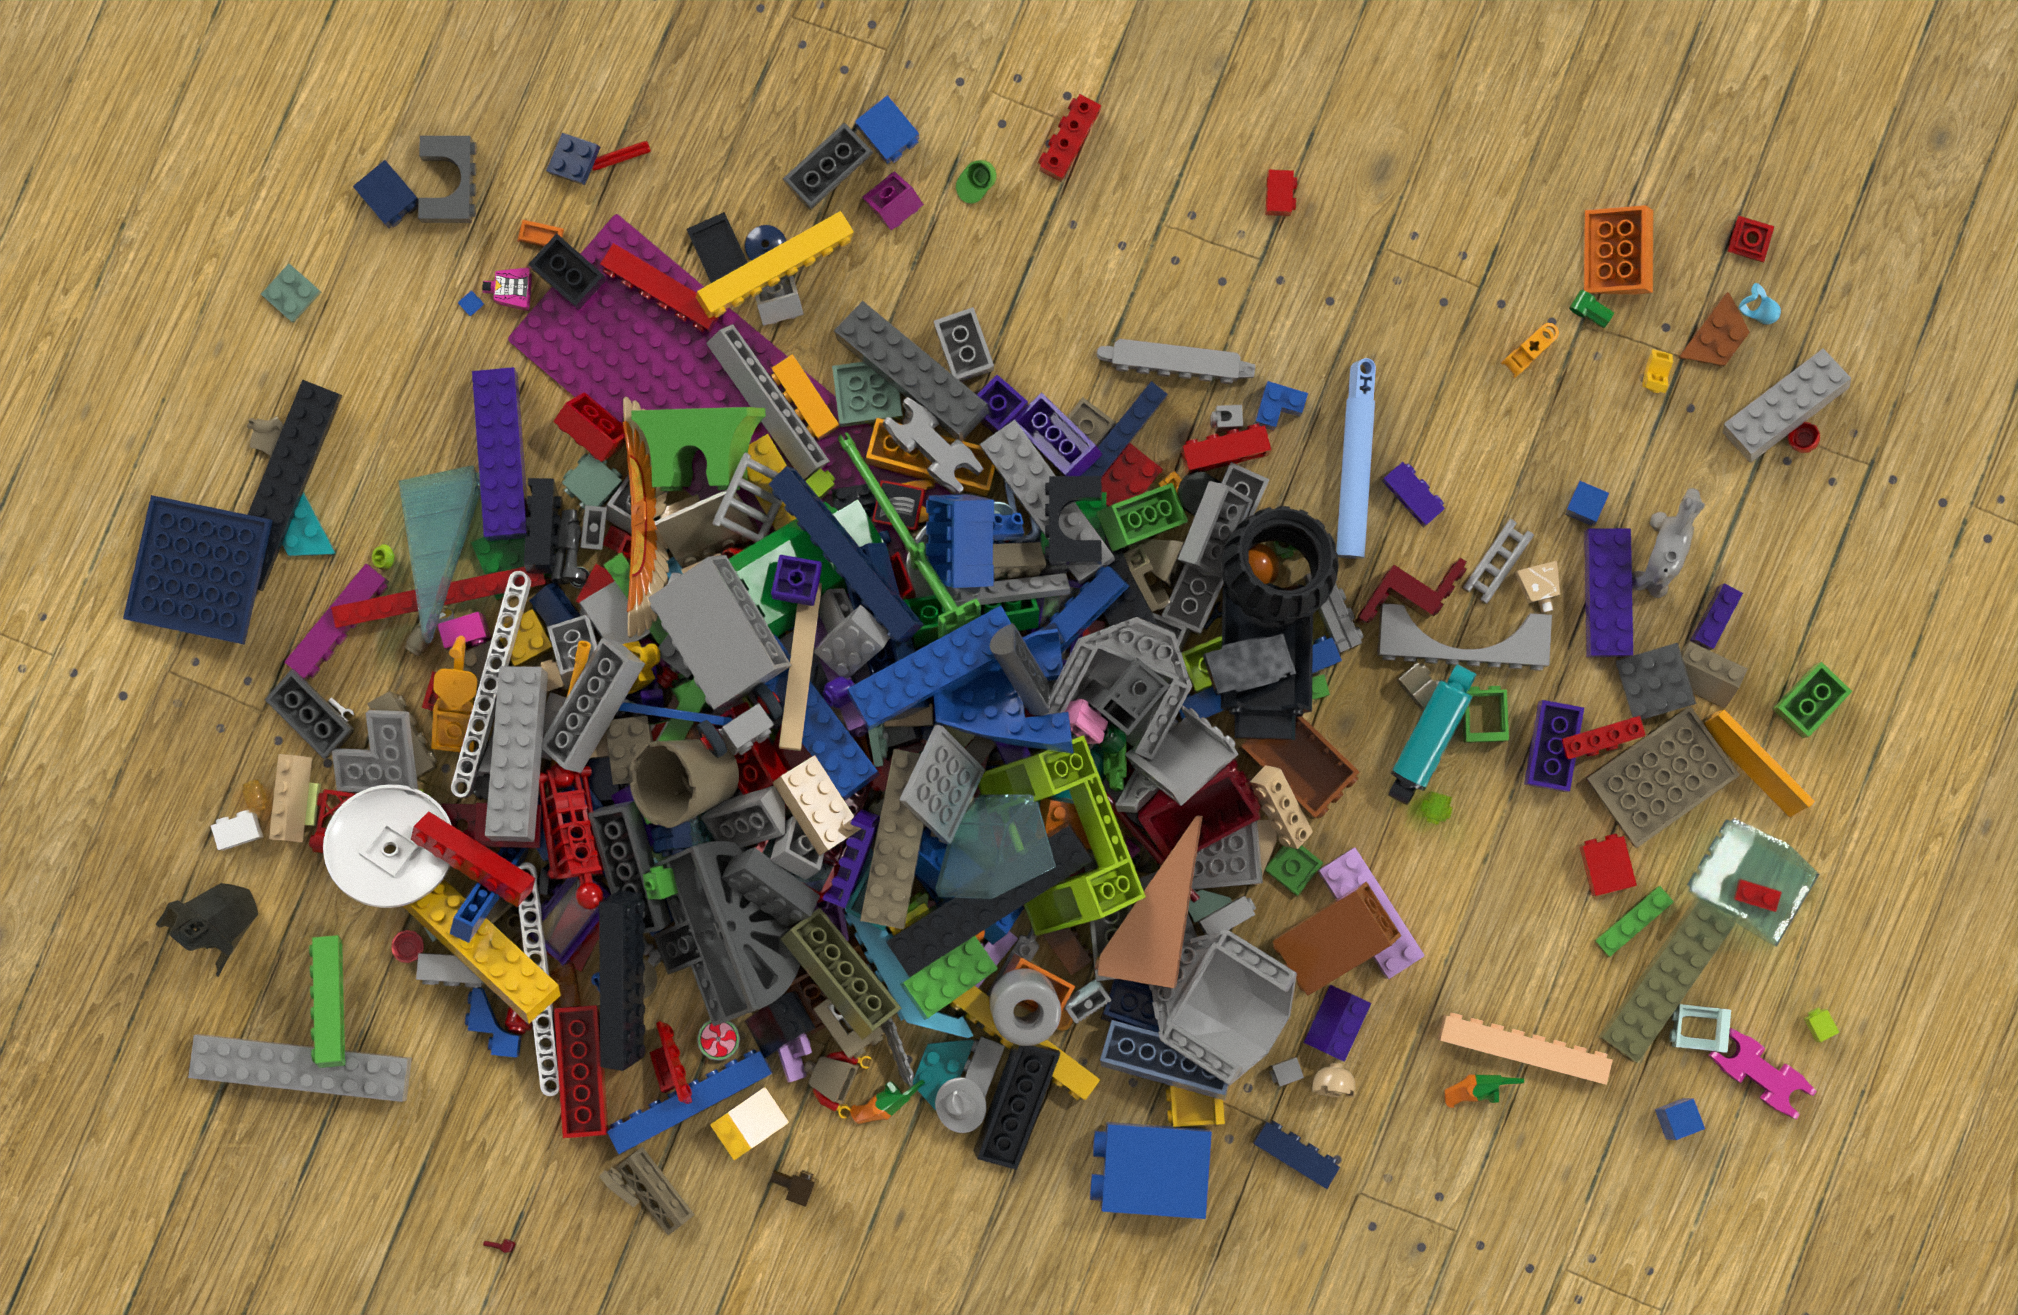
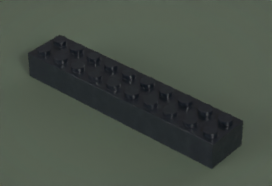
M1066 821L905 924L904 929L898 928L886 936V943L908 976L911 977L1092 862V857L1069 821Z

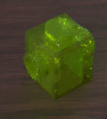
M1433 791L1429 792L1427 799H1423L1420 811H1423L1422 817L1427 818L1426 822L1439 825V822H1445L1446 819H1450L1453 807L1450 806L1452 797Z

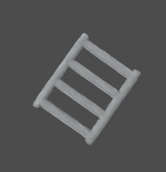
M744 453L712 524L715 526L722 525L756 543L768 535L783 501L778 500L770 492L742 478L747 466L772 480L779 474L751 459V455L748 453ZM738 486L772 503L768 514L766 515L733 498ZM729 505L763 522L759 534L725 518L724 516Z

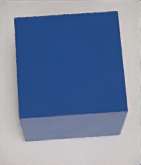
M1579 481L1565 515L1595 527L1609 493Z
M1682 1098L1655 1109L1666 1140H1678L1705 1129L1694 1098Z

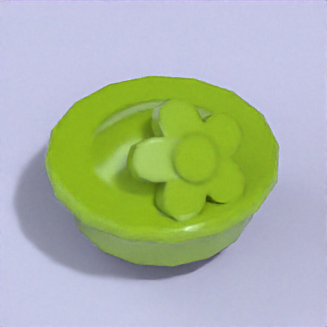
M382 544L374 549L372 561L377 568L388 570L393 565L395 555L390 546Z

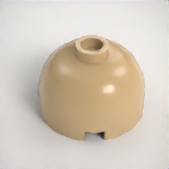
M1330 1063V1067L1320 1069L1315 1075L1312 1092L1330 1097H1339L1342 1094H1346V1098H1352L1355 1096V1079L1350 1071L1342 1069V1064Z

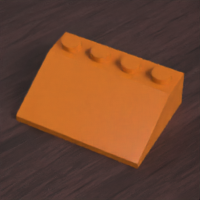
M1643 205L1585 210L1584 291L1590 294L1633 295L1653 293V210Z

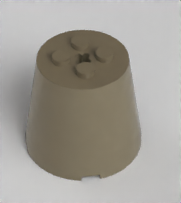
M700 739L654 741L642 746L636 752L631 763L630 770L633 771V782L630 783L633 799L643 816L654 825L659 824L665 826V828H671L698 816L732 797L738 786L739 770L736 759L727 745V753L719 758L715 757L709 749L707 750Z

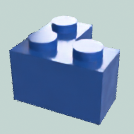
M1267 381L1254 424L1265 425L1266 429L1274 431L1280 412L1300 417L1308 393Z

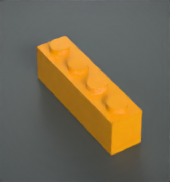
M793 354L772 367L774 374L771 377L777 386L780 384L785 389L783 392L784 397L788 403L793 401L797 407L794 410L801 421L805 419L808 424L806 428L813 438L816 436L818 441L840 428L839 423Z

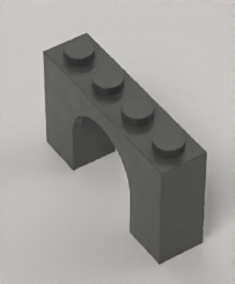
M420 136L419 156L423 161L451 162L457 165L461 172L460 185L453 194L443 198H419L418 219L422 223H472V217L476 216V206L472 202L473 196H476V184L473 183V176H476L477 169L476 163H473V155L477 154V144L473 142L471 136Z

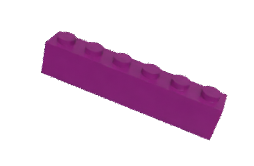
M365 564L284 663L307 680L310 677L314 678L320 671L319 666L322 662H327L334 654L332 650L336 645H341L346 640V633L350 628L354 629L358 625L335 628L331 607L376 598L378 595L381 596L387 590V583L389 581L370 565Z

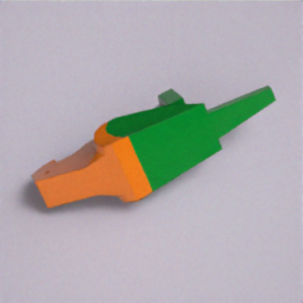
M1469 1074L1463 1081L1444 1090L1445 1103L1450 1108H1454V1105L1461 1101L1477 1102L1487 1099L1491 1103H1498L1500 1085L1524 1083V1078Z
M923 1079L904 1093L901 1092L894 1082H887L884 1091L874 1095L865 1105L856 1106L854 1104L851 1107L850 1115L858 1124L882 1119L888 1120L910 1100V1097L925 1081Z

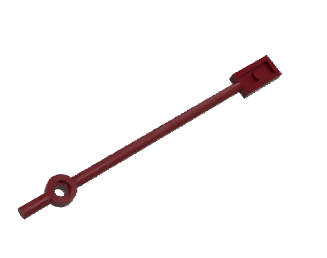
M1026 707L1024 708V710H1025V718H1027V717H1034V716H1041V715H1032V714H1030V713L1027 711ZM1106 792L1113 813L1159 865L1162 866L1166 860L1165 857L1125 812L1117 811L1116 802ZM1191 889L1190 900L1194 903L1200 897Z

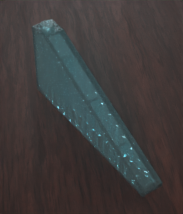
M474 465L399 481L421 631L426 643H431L481 493L480 476Z

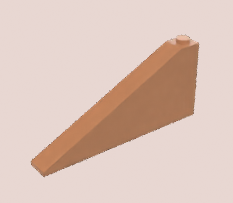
M1198 815L1194 818L1145 889L1144 894L1146 897L1136 902L1102 951L1100 957H1097L1095 969L1098 970L1099 976L1169 988L1177 986L1203 816Z

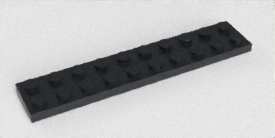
M303 379L247 514L273 520L257 588L260 591H263L342 398L341 394Z

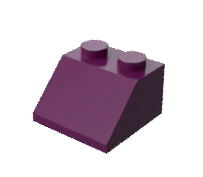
M895 171L862 197L882 223L891 231L900 226L905 219L916 213L924 205L913 187Z

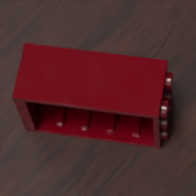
M1235 758L1182 806L1162 790H1159L1138 811L1140 822L1165 859H1167L1189 825L1198 815L1203 817L1197 852L1261 818L1259 813L1261 806L1256 799L1258 797L1254 794L1253 787L1248 786V779L1243 771L1239 772L1236 768L1238 764Z

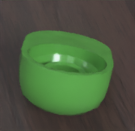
M977 160L971 162L964 169L956 182V191L961 200L972 204L979 202L997 179L994 166L986 160Z

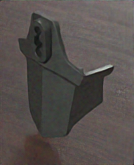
M220 883L186 903L179 900L168 903L162 916L156 922V926L159 928L163 926L172 928L169 933L170 936L188 951L199 948L209 949L216 947L219 949L221 954L215 963L217 968L216 976L219 977L229 956L258 916V910L249 889Z

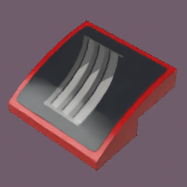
M881 480V488L907 529L917 531L926 490ZM876 500L872 522L893 526Z

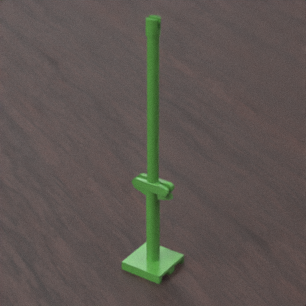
M845 433V440L840 435L838 437L839 443L851 458L910 552L913 570L919 569L920 574L922 573L946 612L938 616V638L940 639L980 617L981 604L977 598L959 607L956 605L927 559L924 543L920 542L917 545L855 447L856 445L849 433Z

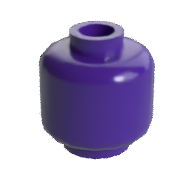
M839 676L828 682L823 691L826 703L830 707L841 708L852 702L847 690L855 685L853 681Z

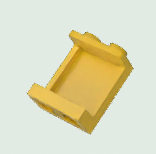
M1169 1085V1089H1166V1101H1170L1171 1110H1167L1168 1123H1172L1173 1128L1225 1124L1223 1100Z

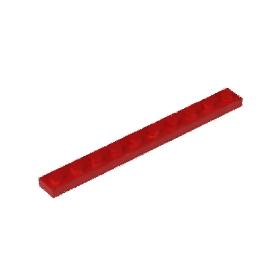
M525 567L334 606L331 607L335 628L503 594L506 591L510 575L515 571H522L530 577V588L546 585L544 574L527 573ZM523 576L515 580L516 587H521L525 583Z

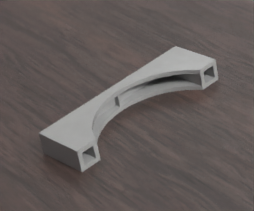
M1382 604L1380 606L1377 656H1383L1382 660L1395 661V657L1404 658L1405 662H1416V659H1425V663H1438V660H1446V664L1457 665L1461 661L1467 662V666H1480V663H1488V667L1501 668V664L1509 665L1510 669H1522V666H1530V670L1542 671L1543 667L1549 666L1552 615H1527L1515 633L1505 641L1494 646L1482 649H1458L1441 644L1424 634L1411 620L1404 605Z

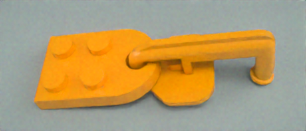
M462 635L456 638L452 649L449 650V655L454 658V669H440L434 676V691L439 697L433 708L431 749L461 752L475 702L472 698L477 693V678L472 672L464 671L466 640ZM472 741L469 745L471 752L475 750L476 741Z

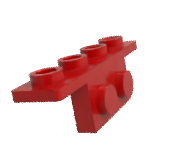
M1636 716L1563 738L1562 744L1567 759L1585 754L1589 757L1599 754L1601 749L1606 748V751L1619 748L1618 744L1644 737L1645 731L1641 717Z
M659 1021L656 1023L662 1047L649 1053L660 1090L666 1093L676 1089L679 1101L690 1104L692 1103V1091L685 1079L686 1071L679 1059L680 1051L673 1039L674 1031L669 1024Z

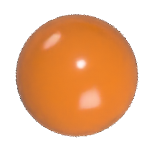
M1258 544L1248 551L1249 564L1254 575L1264 584H1273L1279 574V559L1270 547Z

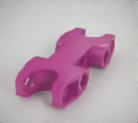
M1730 1028L1729 1037L1736 1044L1735 1054L1725 1058L1721 1054L1711 1051L1709 1057L1725 1074L1741 1084L1746 1076L1765 1089L1760 1096L1764 1103L1774 1110L1797 1120L1800 1114L1790 1105V1094L1794 1090L1800 1089L1804 1093L1814 1096L1817 1091L1807 1082L1803 1075L1784 1063L1779 1071L1760 1057L1765 1051V1047L1752 1037Z

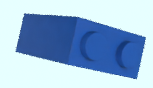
M888 95L855 121L858 130L886 164L891 161L893 163L902 157L903 151L907 148L911 150L919 143L918 131Z

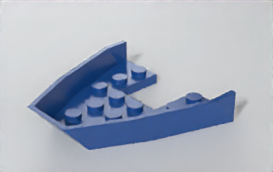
M1058 629L1036 631L1022 637L1047 680H1057L1063 669ZM998 661L934 695L936 722L1005 744L1074 754L1069 713L1062 712L1025 718L1024 704Z

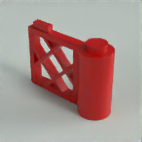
M324 789L323 793H319L317 806L321 807L315 835H311L309 840V847L312 848L313 852L324 854L323 843L327 829L322 828L324 819L330 814L333 816V812L354 796V793ZM328 794L336 795L341 803L331 809L327 804Z

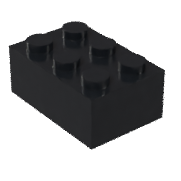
M557 233L528 264L538 276L578 311L606 281L605 276Z

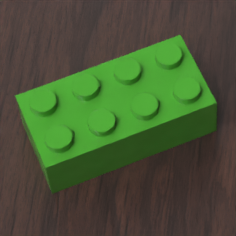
M1173 483L1113 504L1097 512L1112 552L1188 522Z
M974 936L900 985L923 1019L926 1020L998 968L979 940Z

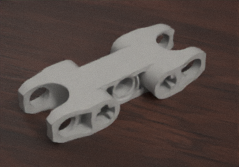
M907 397L902 405L911 415V422L906 425H900L887 417L883 421V426L892 436L894 442L905 452L910 453L916 447L932 462L927 468L932 478L941 486L949 489L956 495H960L964 488L955 478V470L962 467L967 468L978 476L983 471V467L977 461L972 451L960 440L956 439L949 445L934 430L939 424L936 417L925 407Z

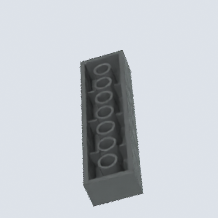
M864 301L834 330L837 340L906 398L912 399L930 411L938 420L939 425L955 439L962 442L989 413L988 405L985 401Z

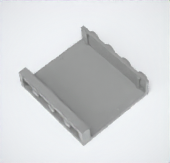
M1183 705L1180 709L1184 713L1185 718L1166 734L1153 760L1144 756L1140 757L1132 749L1125 754L1136 771L1181 806L1238 755L1234 748L1236 744L1228 735L1224 737L1219 728L1216 726L1212 728L1211 724L1204 717L1199 718L1192 708L1187 709Z

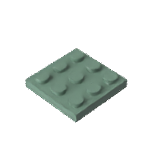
M864 362L832 366L840 427L875 423L876 418L884 420L887 417L893 420L903 419L899 391Z

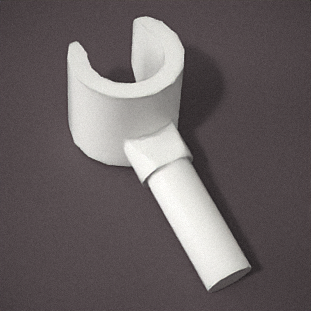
M333 698L329 699L328 702L341 713V716L347 722L349 720L344 717L346 711H349L354 716L353 710L345 709Z

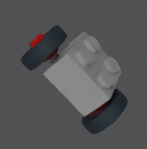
M759 684L753 689L758 704L723 726L722 729H715L708 720L697 725L703 746L707 750L709 749L715 757L719 758L727 753L726 745L733 756L737 753L743 755L751 749L755 741L761 743L772 733L771 729L774 725L772 721L781 718L783 710L777 695L765 684Z

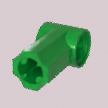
M1584 290L1579 291L1569 307L1574 314L1582 318L1586 317L1602 328L1607 326L1614 315L1613 311L1597 302L1592 294Z

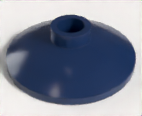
M758 226L746 238L745 250L747 256L752 261L786 242V238L774 226ZM768 241L769 246L767 248L762 247V242Z

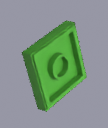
M1302 845L1298 849L1282 846L1264 871L1298 896L1322 866L1323 862Z

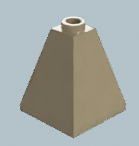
M1144 539L1127 547V551L1142 544L1153 567V570L1149 572L1170 589H1174L1185 563L1178 560L1184 545L1183 542Z

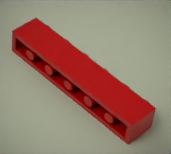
M615 243L612 244L600 263L604 269V274L611 278L618 277L622 280L621 284L629 289H632V287L640 291L638 294L645 299L650 300V298L658 301L657 305L666 311L668 309L676 312L675 316L685 322L688 319L693 322L692 326L700 332L706 330L710 333L719 319L715 315L708 318L696 299V292Z
M428 811L414 825L411 840L416 845L423 847L435 857L442 859L450 864L451 867L466 874L470 879L477 881L489 891L504 898L505 901L518 907L532 892L535 877Z

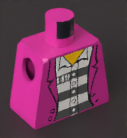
M530 268L496 271L495 281H483L482 292L494 294V302L496 304L530 311L532 271Z

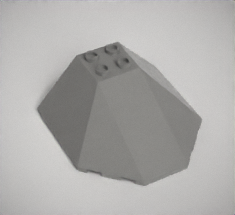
M1134 617L1079 638L1050 692V711L1044 715L1065 712L1070 701H1075L1093 679L1107 690H1110L1137 657L1170 685L1129 735L1126 734V741L1134 746V753L1153 760L1192 688L1175 633ZM1144 683L1136 684L1135 693H1141L1144 690Z
M1227 929L1185 941L1182 947L1177 986L1169 988L1149 984L1154 1001L1152 1003L1155 1018L1158 1020L1160 1030L1158 1032L1160 1041L1223 1082L1231 1085L1269 1053L1290 1018L1297 973Z

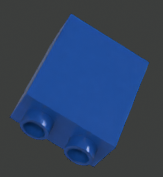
M1107 1122L1106 1132L1095 1131L1093 1157H1103L1104 1165L1103 1175L1092 1174L1090 1200L1101 1201L1102 1212L1206 1219L1212 1132L1209 1129Z

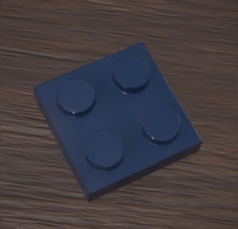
M562 133L546 171L549 174L585 185L601 147L598 144Z

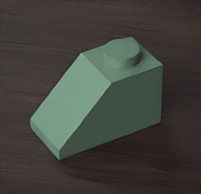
M1198 890L1196 893L1200 898L1194 903L1190 900L1188 913L1195 923L1232 902L1230 897Z

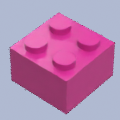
M480 612L437 624L444 648L448 651L452 649L456 638L460 635L464 636L466 640L465 651L467 647H476L492 640L485 615Z

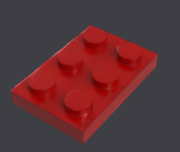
M1130 443L1102 477V492H1107L1106 506L1109 507L1145 493L1163 469Z

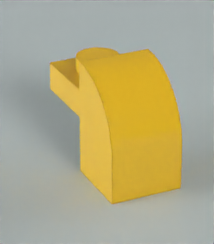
M1652 349L1646 365L1642 387L1648 388L1649 391L1654 393H1666L1668 389V376L1673 364L1672 354Z

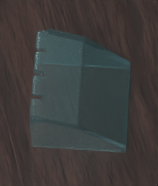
M980 794L978 798H974L971 801L951 844H947L935 888L938 897L993 899L1056 867L1038 802H1033L1034 797L1031 794Z
M1735 818L1731 821L1726 819L1719 830V833L1722 835L1721 838L1716 836L1708 848L1711 855H1704L1697 867L1700 873L1694 872L1687 883L1690 887L1689 892L1698 899L1708 903L1727 918L1777 947L1820 874L1789 844ZM1739 879L1781 891L1777 911L1772 912L1733 900Z

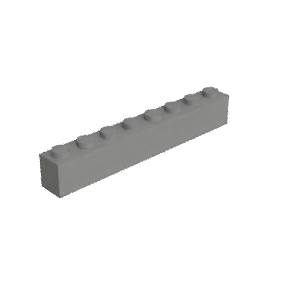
M732 324L719 330L706 344L748 404L755 408H765L766 417L761 422L794 469L798 471L804 480L811 477L820 468L822 469L829 463V459L735 326Z

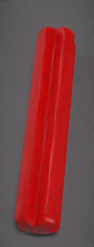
M643 141L598 156L592 170L596 171L649 153L651 151L649 143Z

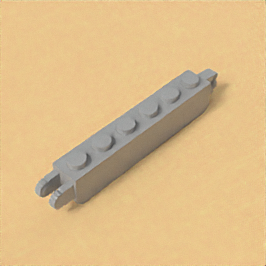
M1119 339L1115 342L1114 347L1101 346L1097 349L1096 353L1097 359L1112 362V367H1116V370L1124 372L1128 371V369H1136L1137 373L1149 374V371L1158 372L1157 375L1166 377L1170 376V374H1177L1182 379H1191V376L1199 377V380L1208 382L1212 381V379H1219L1224 384H1233V381L1237 382L1238 379L1253 378L1255 374V364L1240 361L1241 357L1235 352Z

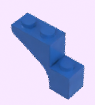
M474 987L468 994V1004H471L470 1013H467L465 1018V1025L468 1026V1031L493 1033V1037L489 1038L488 1050H491V1055L519 1057L522 1035H515L505 1031L496 1019L485 990Z

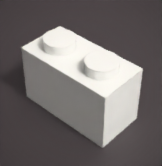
M249 810L237 813L236 818L229 820V817H224L216 820L217 824L211 825V829L218 850L223 851L263 838L257 814L249 813Z

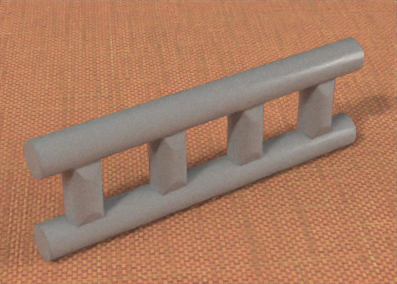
M1509 519L1463 586V589L1468 592L1474 587L1483 593L1480 600L1485 604H1488L1534 536L1530 531H1527L1523 536L1513 529L1517 523L1512 519ZM1508 535L1519 542L1512 553L1502 546ZM1496 553L1507 559L1501 570L1490 563ZM1484 570L1495 576L1489 587L1478 581Z

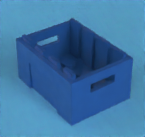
M969 494L929 495V500H926V513H929V522H926V535H928L926 556H928L929 562L943 584L952 588L994 586V500Z

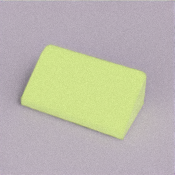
M309 783L305 825L316 826L317 801L321 788L319 783Z

